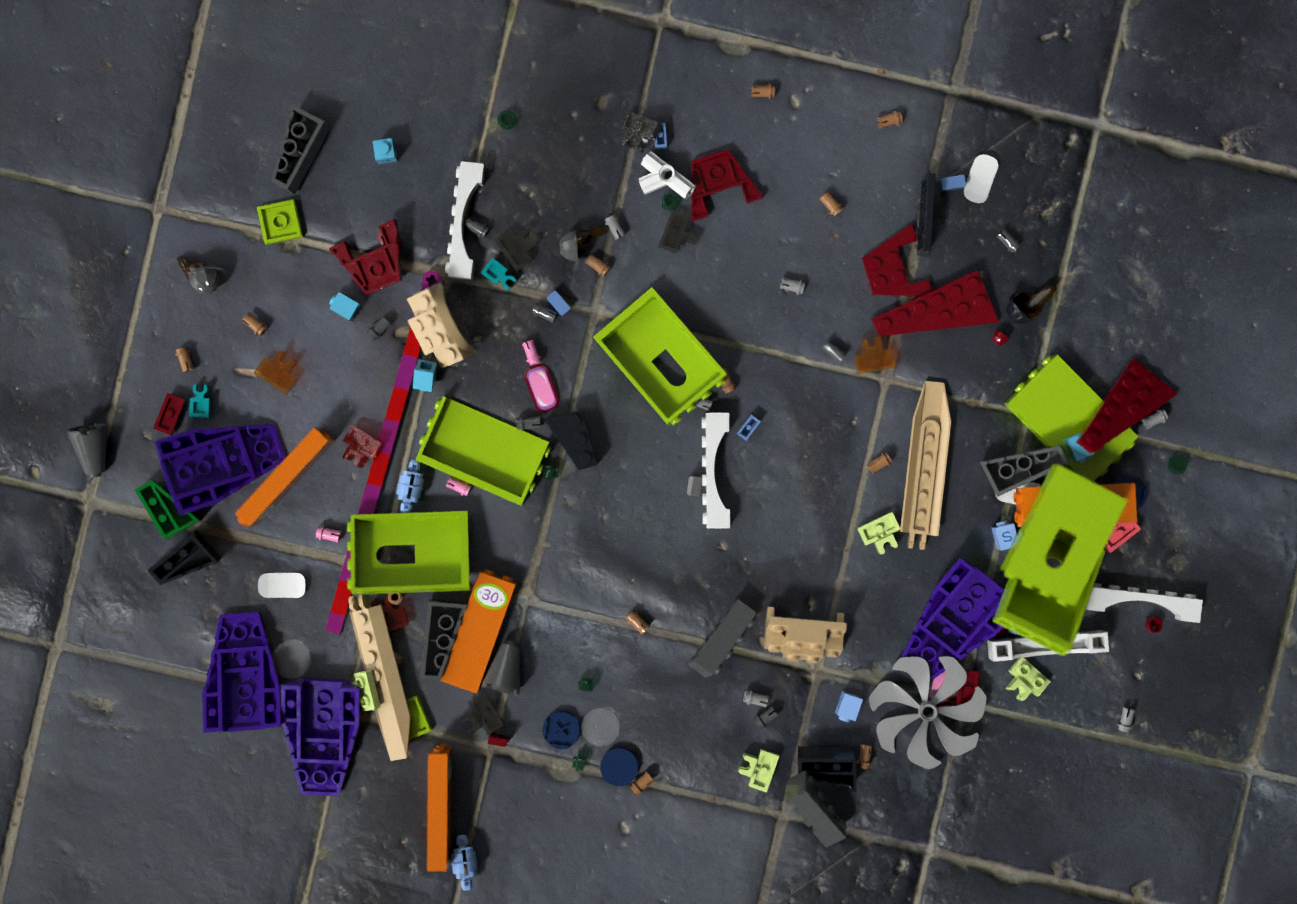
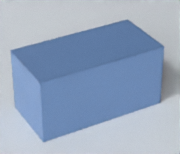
M665 122L653 123L655 149H667Z
M964 175L938 180L940 192L966 187Z
M553 291L546 298L562 317L571 310L569 305L556 291Z
M750 415L736 434L747 441L761 421Z

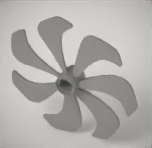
M950 656L939 657L940 662L945 668V677L940 689L931 701L928 700L929 666L926 660L921 657H901L892 667L893 670L907 672L914 679L922 699L920 704L892 681H882L879 683L869 697L872 711H875L877 707L885 702H898L918 709V713L885 718L878 723L876 730L881 747L888 752L895 753L894 739L896 735L906 725L921 717L923 721L908 746L907 756L912 763L926 769H932L941 764L940 760L930 755L927 748L928 721L933 720L945 750L953 756H959L976 747L979 734L974 733L969 736H960L951 731L937 717V714L939 713L960 721L976 722L983 717L987 697L978 686L975 688L971 700L956 706H936V704L957 692L967 679L965 669L954 657ZM931 707L933 711L927 715L923 713V709Z

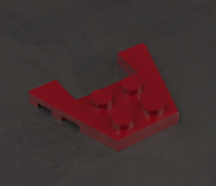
M728 149L691 161V183L696 186L691 194L692 222L709 217L703 201L704 197L737 186L741 187L746 204L763 199L760 191L757 190L754 183L748 178Z
M396 219L379 226L386 245L356 259L353 258L347 242H342L329 248L331 253L335 254L340 260V264L349 271L351 277L366 295L402 281L398 223Z
M909 225L862 258L872 295L918 297L931 291L929 280L909 285L898 249L900 246L917 241L913 225Z

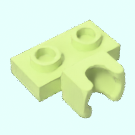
M893 512L887 513L857 528L864 544L869 545L874 542L879 554L885 553L883 546L886 542H889L894 548L898 547L892 533L900 530V527Z
M1018 658L1008 670L1015 678L1010 681L1006 689L1015 690L1018 687L1019 694L1017 699L1024 701L1031 692L1035 696H1040L1050 681L1025 658Z
M372 670L354 673L355 682H352V684L360 687L362 710L369 711L381 708Z
M763 749L760 750L758 758L744 753V760L748 761L750 765L748 767L740 766L738 772L751 777L748 786L767 793L779 755Z

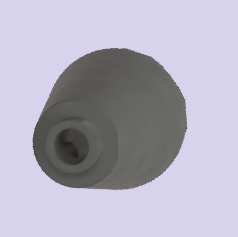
M107 424L81 425L67 430L84 473L89 475L90 478L102 476L101 473L105 472Z
M506 640L505 644L501 643L481 687L485 688L489 685L488 689L507 694L515 691L514 695H519L520 647L517 646L516 642Z

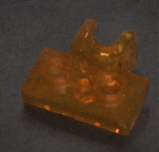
M880 336L874 339L873 347L868 345L866 339L860 340L862 354L853 356L857 375L896 368L892 349L883 350Z
M279 351L273 361L264 357L254 371V374L287 395L297 381V378L290 373L298 362L291 359L287 364H284L283 359L286 354L283 351Z

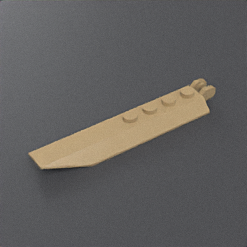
M924 382L913 415L900 532L909 533L908 548H913L915 534H921L919 547L922 550L925 549L927 535L939 536L951 429V417L945 384L941 382Z
M360 594L358 598L351 596L348 602L352 611L349 613L364 670H372L381 707L376 709L375 712L390 761L408 758L411 715L382 604L370 607L366 594Z

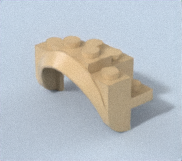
M442 282L407 299L415 314V317L409 319L408 322L424 354L427 355L434 352L441 368L459 362L476 352L474 346H471L463 338L450 315L444 298Z
M768 607L765 620L764 649H768L769 652H781L783 654L782 658H787L788 661L792 662L806 660L808 663H818L825 654L827 657H837L843 651V635L846 632L847 623H844V613H837V622L774 617V607ZM783 630L786 631V636L781 633Z

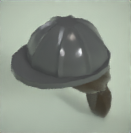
M596 226L589 230L580 229L567 233L559 243L561 255L569 261H574L575 267L578 268V258L584 253L590 239L606 234L609 231V227Z
M183 256L177 257L178 265L185 273L190 287L196 290L197 293L209 295L227 280L226 270L222 267L208 266L203 263L189 264Z

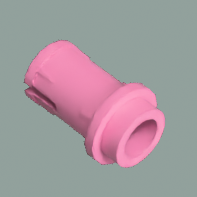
M534 340L523 343L522 346L528 359L527 363L530 366L540 363L541 356L538 355Z
M450 476L446 484L447 488L449 487L461 493V496H467L472 487L469 483H465L453 476Z
M324 525L322 527L318 526L316 531V537L319 540L326 539L339 543V537L342 534V531L325 528Z

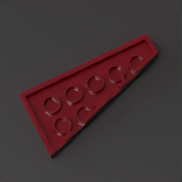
M977 270L871 318L879 337L999 323Z
M1133 358L1128 362L1076 443L1092 454L1178 393Z

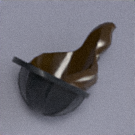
M1045 286L1036 294L1019 292L1011 295L1006 308L1007 315L1013 322L1018 324L1032 322L1042 312L1043 303L1052 298L1057 287Z

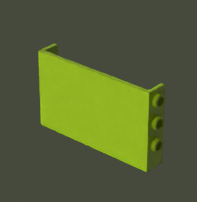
M1049 355L1041 362L1043 366L1039 370L1034 369L1028 375L1029 379L1025 383L1021 382L1014 389L1016 392L1004 404L1046 447L1062 445L1070 461L1065 466L1075 474L1093 482L1098 476L1102 477L1109 470L1107 467L1111 463L1114 464L1121 459L1123 451L1129 450L1135 445V440L1138 436L1128 428L1105 444L1102 450H1097L1093 455H1090L1089 460L1082 463L1071 461L1063 439L1083 432L1103 400L1058 355H1053L1052 357Z
M443 396L442 399H438L434 408L437 411L434 417L431 416L427 423L429 429L427 434H423L419 444L421 447L415 460L522 506L528 492L532 493L536 485L534 478L536 474H541L544 467L541 462L544 457H548L552 448L549 447L550 442L525 431L517 430L514 426Z

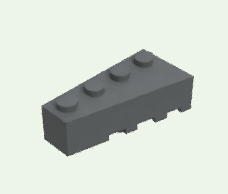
M291 104V113L289 120L286 122V132L284 139L281 141V151L279 157H277L271 181L295 195L331 127L325 121Z

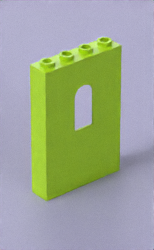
M652 287L593 336L595 341L668 426L671 424L674 426L682 420L681 416L686 411L688 413L693 411L700 399L704 401L712 394L710 391L713 388H720L726 382V372ZM664 350H667L685 371L686 381L680 386L671 385L651 361Z
M1053 464L1000 568L1005 572L1004 576L1014 581L1018 578L1023 581L1022 585L1033 589V587L1040 589L1039 593L1045 597L1050 598L1051 595L1056 597V602L1065 607L1068 604L1075 606L1128 500L1060 465ZM1059 528L1075 535L1076 538L1063 564L1058 568H1051L1047 565L1045 557Z
M468 511L351 515V520L347 521V531L351 532V539L347 540V549L351 551V559L347 560L348 570H351V578H348L347 585L348 590H351L353 595L470 590ZM415 545V563L381 564L376 558V553L383 546Z
M1059 528L1045 560L1055 558L1063 564L1076 536ZM1105 550L1102 551L1075 606L1068 604L1065 607L1056 602V597L1052 595L1050 598L1045 597L1039 593L1040 589L1036 587L1030 589L1022 585V580L1016 578L1014 581L1009 578L993 622L1062 656L1072 650Z

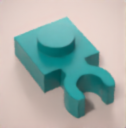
M494 258L490 260L481 272L482 275L495 285L501 281L504 289L510 291V288L506 285V282L508 280H512L514 283L517 282L513 276L505 275L508 269Z
M194 384L193 392L196 394V398H190L189 417L211 418V399L206 398L209 386L204 385V390L199 392L198 385Z

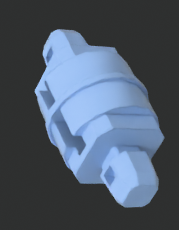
M416 460L409 462V471H403L397 483L396 494L398 495V500H403V503L400 505L401 513H410L413 506L411 502L417 503L418 499H421L424 479H422L423 474L417 473V471H420V462ZM411 475H414L413 481H412V486H411V485H409V484H410ZM410 488V496L407 499L408 489Z
M458 835L456 843L459 845V848L453 849V854H451L453 874H456V879L462 878L460 882L464 891L471 890L473 884L470 877L476 876V871H478L476 851H473V846L467 847L468 839L466 835ZM462 850L465 851V861H463ZM464 864H466L467 875H464Z

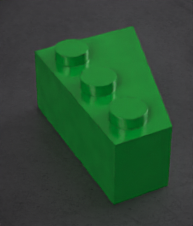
M153 480L134 489L162 538L166 541L201 522L191 512L180 515L171 495Z

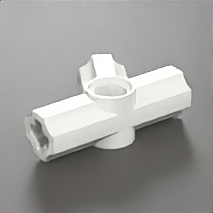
M652 151L643 158L641 165L651 172L639 178L640 186L645 195L667 185L684 199L690 197L694 192L696 186ZM668 171H672L671 178L665 179V174Z

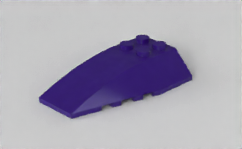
M274 424L191 429L154 441L167 487L180 515L219 503L280 465L286 458Z
M960 557L935 586L901 657H921L925 659L929 666L930 680H933L945 671L939 657L950 656L954 657L957 661L961 660L969 652L983 645L986 640L997 635L1003 628V626L993 622L1005 589L974 564Z
M260 612L220 615L215 645L211 653V663L206 675V685L202 693L203 733L238 732L282 727L281 688Z
M303 678L283 683L281 685V723L285 729V738L287 744H289L290 756L294 763L300 794L339 796L360 724V687L343 679Z

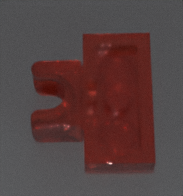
M351 424L343 439V442L350 445L344 452L343 459L353 460L355 457L354 466L363 468L369 458L372 460L377 459L385 443L358 426Z
M386 597V605L383 607L388 630L392 631L408 626L409 622L405 608L395 609L394 604L390 603L388 597ZM377 600L372 601V607L378 606L379 602Z

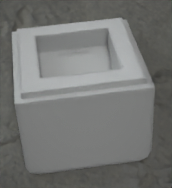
M689 477L687 495L701 496L703 487L702 477Z

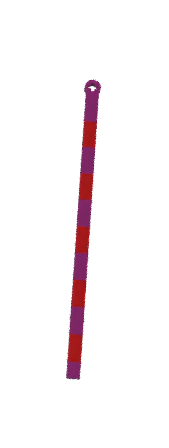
M428 271L424 274L421 292L432 287L429 286L427 281L431 276H435L437 283H433L432 286L442 282L439 273ZM411 327L358 515L375 514L414 376V369L421 351V346ZM347 551L325 631L339 635L341 634L348 610L349 597L352 596V592L348 590L347 585L348 578H351V570H348L347 560L351 559V551Z

